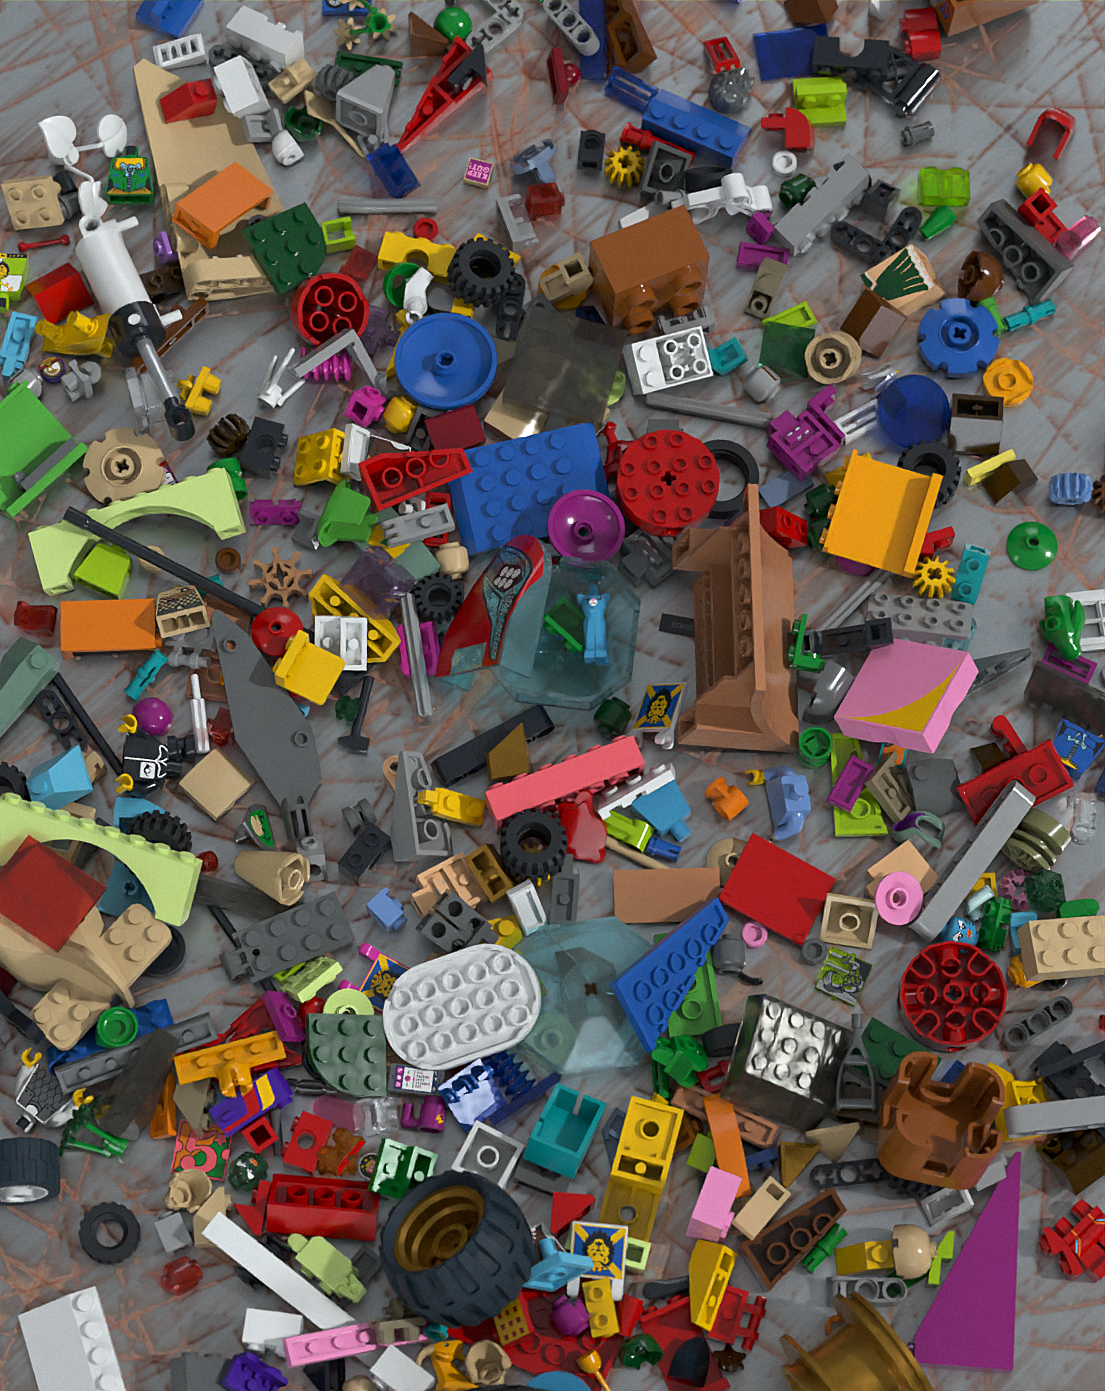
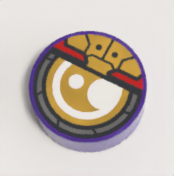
M56 356L44 358L39 365L41 377L49 383L59 382L61 380L60 377L66 372L64 362Z

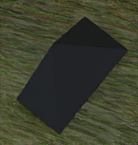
M345 1357L307 1364L303 1372L318 1391H342L343 1384L346 1382Z

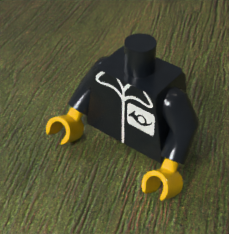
M129 714L121 717V720L126 724L119 725L118 730L121 733L128 732L129 735H126L123 744L121 775L115 779V781L121 783L116 788V792L119 794L126 792L143 799L163 789L166 776L180 777L182 761L167 760L168 746L162 744L158 739L138 726L137 720L133 715Z

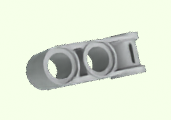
M830 1276L826 1278V1283L829 1284V1300L826 1301V1306L834 1307L832 1298L838 1294V1287L839 1294H842L847 1299L848 1294L852 1291L859 1293L860 1287H870L873 1290V1296L865 1299L874 1307H895L900 1305L906 1296L907 1289L904 1282L898 1278ZM890 1286H895L900 1290L901 1296L895 1299L890 1298L886 1293V1289Z

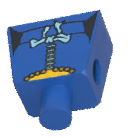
M1062 718L1056 730L1053 745L1069 776L1079 780L1102 752L1105 740Z

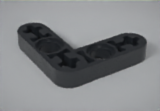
M915 207L904 208L883 241L847 222H838L831 230V241L837 247L874 267L882 262V257L886 256L889 248L892 250V256L909 245L920 228L922 213ZM911 215L914 216V221L910 222L907 229L904 228L907 218ZM843 230L847 232L846 236L838 237V233H841ZM894 234H901L904 236L905 242L896 244L892 241L891 237ZM853 236H856L853 245H851L850 241L853 239ZM861 241L868 242L871 249L867 252L860 251L857 244Z
M470 267L475 275H479L480 278L484 279L491 276L483 268ZM515 273L513 276V281H517L518 284L516 290H511L510 286L504 298L500 299L496 337L507 342L509 340L517 341L519 335L521 309L526 286L524 277L519 273ZM512 303L517 306L518 310L515 314L509 315L504 312V306ZM506 321L511 322L509 337H504L503 333L506 328Z
M0 990V1014L16 1031L34 1045H37L46 1037L45 1033L35 1022L18 1010Z

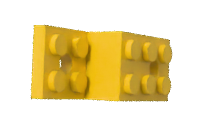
M631 1096L597 1223L628 1226L627 1237L649 1243L684 1110ZM647 1123L655 1124L658 1127V1134L654 1137L645 1135L643 1126ZM631 1207L635 1211V1218L631 1221L623 1220L620 1215L621 1209Z

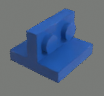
M144 0L135 17L144 24L177 40L181 38L204 1Z

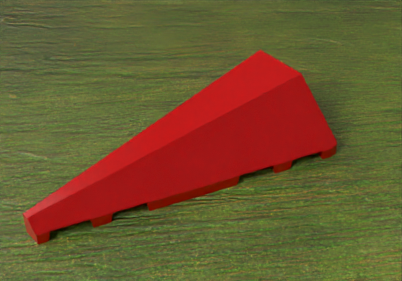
M458 35L454 38L453 45L448 54H445L438 72L433 76L420 99L413 117L405 126V131L399 142L395 144L396 150L401 155L485 86L473 76V80L467 89H462L458 94L450 89L447 79L473 51ZM487 67L488 82H490L494 77L492 71Z

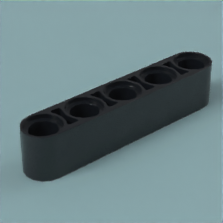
M536 705L435 759L430 766L443 788L450 787L486 768V754L492 751L521 722L528 745L555 729V725L543 705Z

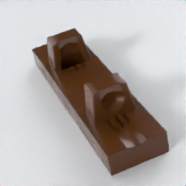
M202 296L187 310L178 303L170 309L171 312L180 310L182 319L173 322L166 329V339L156 349L159 359L210 312L209 303ZM141 356L136 357L129 363L130 373L137 380L147 371Z

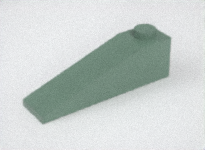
M20 637L0 662V737L61 670L59 662L40 645L23 637Z

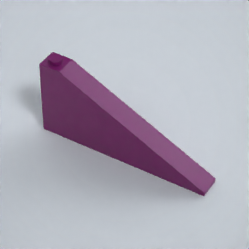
M1015 1152L1005 1169L1007 1177L998 1181L913 1336L912 1342L907 1344V1348L920 1367L1010 1374L1013 1371L1021 1152Z

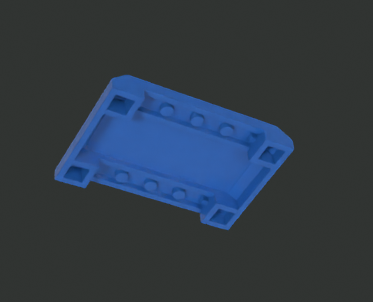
M593 423L572 425L464 450L473 472L448 482L462 546L467 549L468 557L501 549L508 541L520 535H531L537 540L549 538L547 532L549 513L554 504L569 492L587 489L600 492L611 499Z

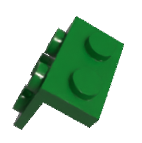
M562 596L553 608L542 616L544 621L542 625L552 636L558 633L564 639L562 645L572 654L576 651L582 654L585 651L583 639V621L585 616Z

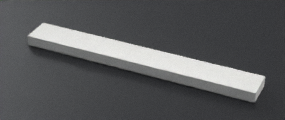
M217 1212L201 1233L321 1330L326 1331L360 1324L221 1212ZM386 1349L354 1356L371 1369Z

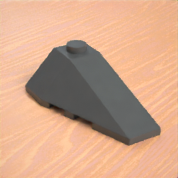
M1030 648L973 660L979 672L965 697L1028 661L1032 653Z

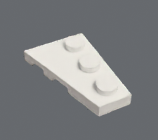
M670 762L666 765L659 763L650 768V772L643 776L636 774L628 778L626 784L620 787L614 785L605 789L602 792L603 795L600 796L598 808L602 820L611 816L609 810L616 806L625 808L632 804V801L637 798V794L648 795L674 780L676 771L672 763Z

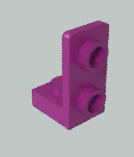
M829 384L807 402L806 409L840 445H843L845 434L824 413L834 406L837 390Z

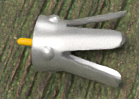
M891 365L883 366L881 370L860 375L861 377L873 379L866 383L863 389L869 390L875 387V393L872 395L873 399L887 386H893L894 383L898 382L896 373L899 370L895 371Z

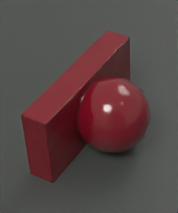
M552 48L546 63L553 101L555 104H563L569 94V88L575 87L580 82L581 71L575 64H564L561 48Z

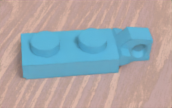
M12 312L0 351L3 381L6 382L16 373V370L23 369V365L25 366L38 317Z

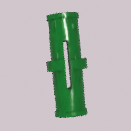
M835 1222L826 1234L814 1244V1248L806 1257L799 1262L802 1268L805 1269L813 1261L807 1268L808 1273L813 1275L825 1258L832 1256V1250L848 1234L842 1227L837 1235H834L841 1226Z

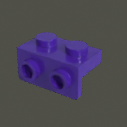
M246 1351L233 1355L220 1383L230 1391H278L279 1388L287 1386L289 1380L282 1376V1372L279 1369L263 1362L257 1353Z

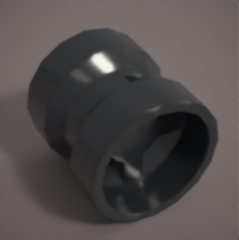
M188 734L182 738H178L176 735L167 736L169 760L178 761L182 758H185L187 761L196 760L194 734Z

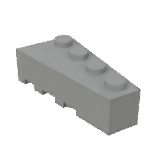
M849 153L842 159L844 165L837 172L832 169L826 175L827 178L820 188L814 186L804 198L803 205L797 203L774 226L773 236L786 249H790L789 252L793 256L808 250L812 245V241L817 236H824L830 230L832 223L836 220L841 221L844 219L854 204L860 205L864 201L868 190L869 172Z

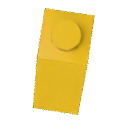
M892 1240L863 1242L834 1249L837 1276L891 1273L895 1267Z

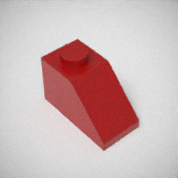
M211 78L183 84L161 98L159 104L167 124L213 115L218 98Z

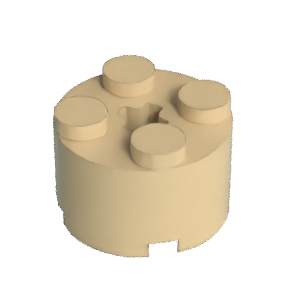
M830 331L814 338L806 348L805 361L807 370L820 383L836 384L853 376L858 370L861 362V348L856 340L845 332ZM831 353H835V358L837 359L833 363L831 362L832 357L829 355Z

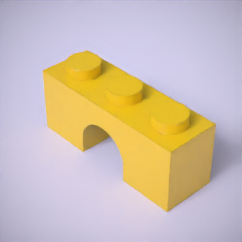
M386 231L378 255V269L388 271L396 263L419 259L428 265L427 271L434 277L431 282L450 286L446 278L448 275L447 269L457 249L450 244L439 245L431 243L425 238L419 237L415 239L407 237L401 232L394 231L391 233Z

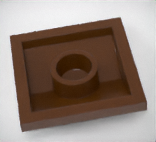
M867 287L840 329L852 336L861 349L880 358L907 319V316Z

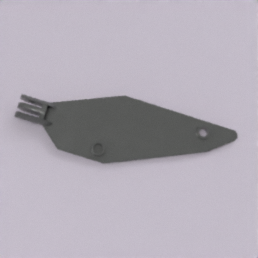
M215 610L211 614V621L235 741L281 807L287 839H293L294 834L296 838H303L304 829L307 837L313 836L308 803L318 787L322 776L312 727L286 689L276 684L275 673L248 634L222 611ZM226 643L233 644L234 649H228Z

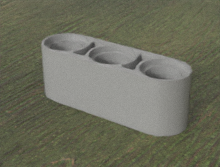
M566 0L543 1V8L551 21L581 54L590 56L598 51L600 43L595 33Z

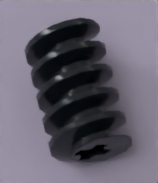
M264 1233L263 1238L266 1243L257 1241L283 1262H286L283 1254L284 1251L291 1254L294 1252L276 1234ZM233 1267L237 1277L254 1292H256L255 1284L264 1286L263 1282L245 1268Z

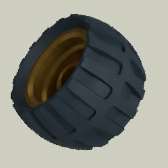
M455 1170L444 1171L443 1174L429 1176L415 1188H410L398 1204L392 1207L388 1213V1219L385 1225L382 1226L379 1234L381 1245L378 1246L380 1261L387 1280L396 1295L408 1308L422 1318L454 1329H460V1326H477L482 1321L490 1317L494 1318L500 1314L504 1307L519 1296V1291L524 1283L528 1282L531 1276L532 1262H535V1249L530 1226L515 1200L504 1189L487 1178L466 1170L463 1172Z

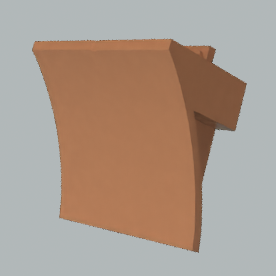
M748 483L743 495L744 514L730 527L719 526L715 530L690 527L672 544L673 569L701 572L693 580L697 699L694 700V705L678 717V744L796 753L799 741L797 671L789 667L790 660L786 659L789 647L788 633H791L794 621L792 553L773 540L761 526L759 520L758 484Z

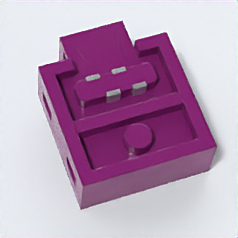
M807 409L798 415L797 418L789 410H786L769 423L765 432L769 437L766 447L800 482L835 457L841 447L839 442Z

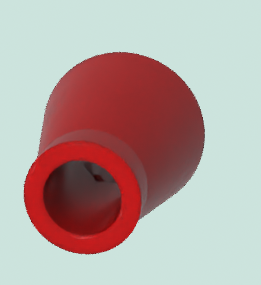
M624 1294L621 1301L618 1300L617 1322L619 1332L617 1334L631 1337L632 1331L645 1309L642 1307L644 1300Z

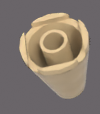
M243 850L234 860L237 875L281 904L290 906L296 903L304 893L301 890L303 882L308 883L309 860L300 853Z

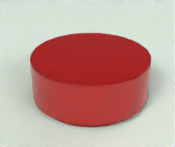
M421 218L413 226V236L415 239L419 237L428 239L432 243L438 237V225L430 218Z

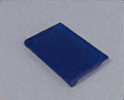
M826 24L752 34L761 81L816 74L813 72L812 67L815 36H828Z

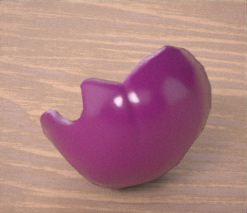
M144 698L132 709L131 715L136 718L137 725L152 736H164L173 726L174 714L171 707L159 698Z

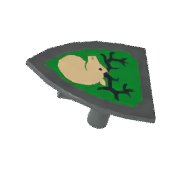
M252 804L247 807L243 816V824L237 827L238 833L234 834L235 842L239 844L253 839L264 851H277L266 806Z

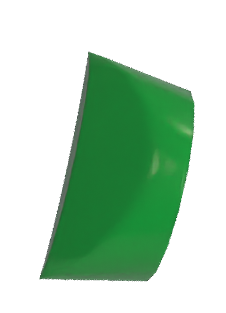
M123 1007L107 1009L100 1016L97 1023L96 1044L105 1048H118L129 1044L138 1032L137 1016L129 1009Z

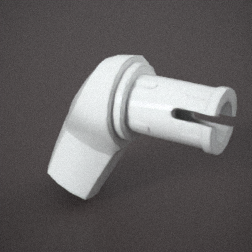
M422 266L409 279L405 287L403 305L404 310L407 312L406 321L411 325L422 319V315L427 311L425 291L434 278Z

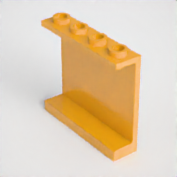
M853 449L851 456L846 455L842 470L846 471L844 481L839 479L834 494L839 495L837 504H831L827 519H831L829 529L824 528L819 543L824 544L822 552L912 578L943 476L933 473L932 477L859 456L857 455L858 450Z

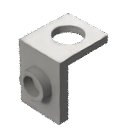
M322 834L304 836L303 838L295 837L297 853L307 857L309 865L316 864L321 868L318 874L310 875L308 882L327 880Z

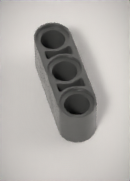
M1065 996L1054 997L1011 1023L1001 1037L1003 1047L1010 1052L1020 1051L1058 1028L1071 1016L1073 1012L1072 1001ZM1053 1006H1062L1066 1011V1015H1057L1053 1010ZM1031 1019L1041 1020L1044 1028H1034L1031 1024ZM1011 1032L1018 1033L1021 1037V1042H1012L1008 1034Z

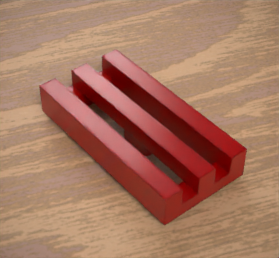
M726 36L703 42L704 51L716 73L721 72L722 67L726 71L731 70V65H734L736 69L741 68L740 59ZM723 43V46L727 54L729 55L730 59L726 58L719 44ZM711 46H713V48L715 49V51H716V53H717V55H718V57H719V59H720L721 61L718 60V58H717V56H716V54H715V52L713 51V49H712Z

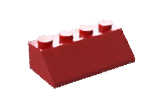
M273 1173L267 1204L266 1232H275L277 1234L298 1233L307 1237L322 1236L332 1239L345 1238L358 1241H375L381 1195L367 1191L369 1186L367 1181Z

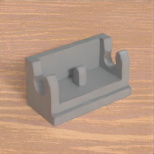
M520 194L497 198L496 211L512 252L539 245L538 238L535 235Z
M707 303L702 304L700 309L688 315L666 318L662 315L658 316L656 321L661 335L698 326L702 327L704 336L712 334L714 330V320Z

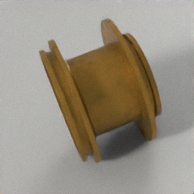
M856 1291L848 1294V1299L842 1294H837L832 1298L834 1308L843 1325L808 1352L788 1334H784L779 1338L781 1347L791 1364L785 1363L780 1368L792 1391H934L922 1368L898 1334L876 1308Z

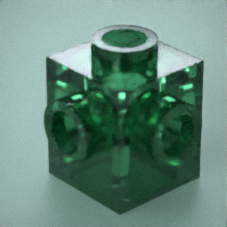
M1041 868L1024 879L1028 907L1039 910L1042 913H1051L1057 907L1066 903L1061 874Z

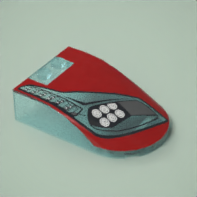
M520 535L508 541L496 553L469 591L444 636L434 678L466 692L471 689L475 671L499 666L527 679L531 678L552 573L551 554L545 549V543L542 540L531 535Z

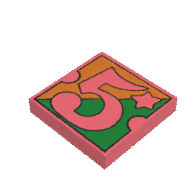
M180 1119L170 1173L173 1174L185 1169H197L205 1172L209 1180L225 1183L233 1134L227 1138L219 1125L210 1124L209 1130H205L203 1139L197 1138L186 1120Z

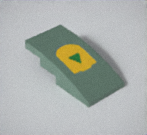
M369 505L368 511L373 513L372 508ZM390 507L376 513L378 521L367 542H353V545L370 563L374 572L378 573L380 578L400 597V595L409 593L416 588L419 582H423L424 577L427 576L429 578L431 577L430 574L438 572L441 565L421 540L388 548L386 542L389 539H385L383 533L386 530L381 529L380 523L400 517Z

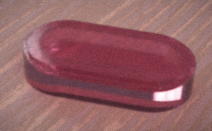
M331 1095L320 1096L314 1102V1115L332 1121L334 1128L347 1133H356L364 1127L365 1114L360 1107Z

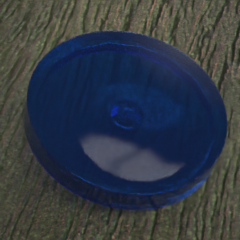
M911 374L894 379L884 387L876 403V420L880 431L887 440L901 448L909 449L910 444L915 442L918 445L919 441L923 439L926 440V443H930L931 439L937 441L946 430L950 418L949 401L944 390L934 380L922 375Z

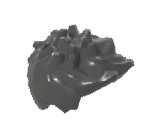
M742 67L728 71L722 70L711 79L708 90L711 106L721 112H732L742 108L749 98L748 94L753 90L755 77H749V69Z

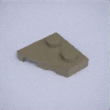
M895 751L888 753L864 782L894 824L902 821L914 806L911 795L907 790L904 774H898L894 761L898 759V755Z

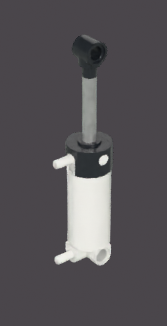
M95 214L85 215L79 222L83 238L78 242L75 253L103 314L111 313L108 322L110 333L119 352L123 356L142 357L166 409L165 418L171 436L177 441H187L193 437L196 431L191 411L185 405L180 404L156 352V349L166 339L167 331L164 326L182 319V314L180 310H175L160 317L155 304H152L121 234V232L137 226V218L133 216L118 223L115 219L102 223L100 217Z

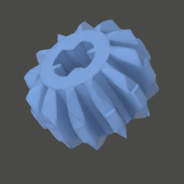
M1076 472L1059 473L1052 476L1049 484L1050 500L1057 504L1065 505L1083 504L1090 501L1092 494L1091 477L1084 473L1078 474Z

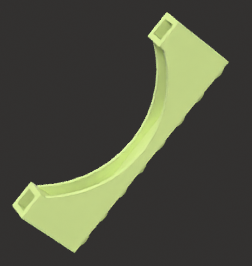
M213 468L204 475L198 477L189 476L180 483L174 485L165 484L158 487L156 491L138 493L132 499L114 501L108 507L99 510L90 509L84 512L92 519L111 529L136 517L163 513L181 515L197 520L215 530L221 540L246 532L233 484L225 468ZM63 519L57 524L51 526L42 525L37 527L35 531L28 533L42 587L49 597L74 589L75 571L82 564L92 547L101 539Z
M4 793L0 796V866L6 868L15 861L17 853L41 842L60 839L88 842L114 854L136 874L151 898L156 910V919L179 927L188 919L203 860L195 858L194 854L171 850L168 845L163 843L153 844L147 842L142 836L121 833L116 827L97 825L94 820L89 818L79 819L70 816L71 814L65 810L46 808V805L41 802H29L21 799L19 795L14 793Z

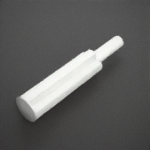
M192 674L193 699L190 700L195 753L205 754L211 752L205 700L201 698L199 676Z

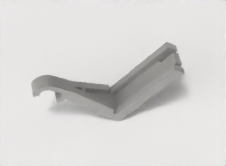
M343 329L287 368L291 377L297 375L298 378H301L345 347L371 387L379 390L381 395L387 399L393 398L397 391L389 390L387 394L383 392L379 381L381 378H385L386 373L377 372L354 329Z

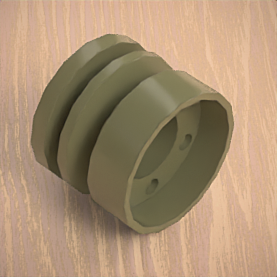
M1030 808L1017 826L1018 830L1015 829L1001 850L1012 862L1025 871L1034 873V875L1039 877H1045L1050 871V866H1054L1056 862L1054 855H1061L1071 841V836L1057 820L1038 809Z

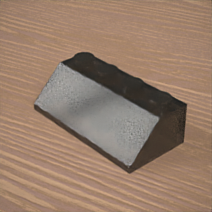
M1037 660L1024 691V699L1027 700L1026 704L1037 710H1040L1042 707L1050 711V715L1060 721L1062 718L1067 719L1086 731L1089 730L1098 734L1099 738L1105 740V692Z

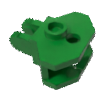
M687 1034L680 1037L673 1036L671 1040L658 1036L655 1041L657 1045L653 1052H650L652 1059L661 1063L663 1070L669 1076L687 1088L696 1085L699 1081L695 1070L701 1072L710 1065L704 1047L694 1037Z

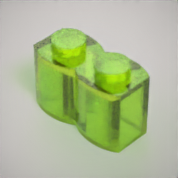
M934 166L925 167L919 171L917 177L918 205L926 207H937L943 204L948 207L968 206L971 198L970 171L963 170L961 167L941 170Z

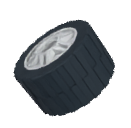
M16 1137L0 1140V1205L36 1204L53 1199L60 1193L59 1148L55 1143L33 1137Z

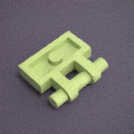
M319 956L314 961L310 960L304 965V969L296 976L291 975L286 979V984L279 991L287 992L290 998L303 1003L312 999L316 991L322 986L334 981L336 975L343 969L338 961L326 956L324 958Z

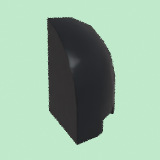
M693 1337L685 1341L676 1350L671 1361L668 1376L675 1380H679V1378L691 1381L690 1385L704 1387L710 1365V1351L703 1337Z

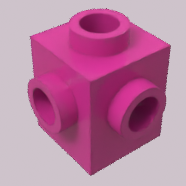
M366 385L360 390L353 391L348 399L349 404L344 415L365 428L374 421L378 422L381 420L387 398L382 396L376 388Z

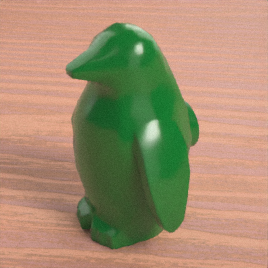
M1066 595L1044 598L1045 622L1043 619L1039 621L1042 634L1058 649L1066 661L1078 659L1083 655L1080 640L1085 623V612L1079 600H1076L1073 606V599Z

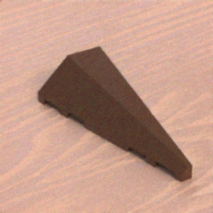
M603 0L602 35L606 37V50L603 51V58L606 59L607 70L603 71L604 78L609 80L641 73L657 59V56L632 0Z

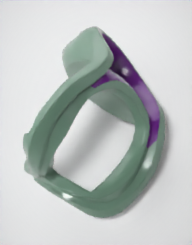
M910 812L902 821L893 823L891 827L892 837L897 842H905L916 834L922 840L932 845L933 850L939 849L942 846L941 840L945 832V825L940 818L930 812ZM919 820H926L938 827L940 830L937 837L934 838L925 834L918 826Z

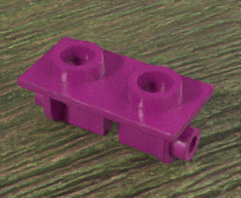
M254 499V502H249L250 525H298L300 519L297 513L301 509V501L283 499L278 500V505H273V500Z

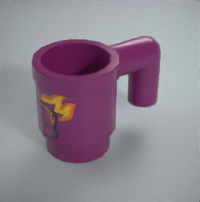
M425 1096L424 1103L421 1104L419 1119L412 1118L414 1105L403 1103L400 1120L401 1127L418 1129L433 1134L444 1133L447 1110L445 1107L446 1102L441 1097Z

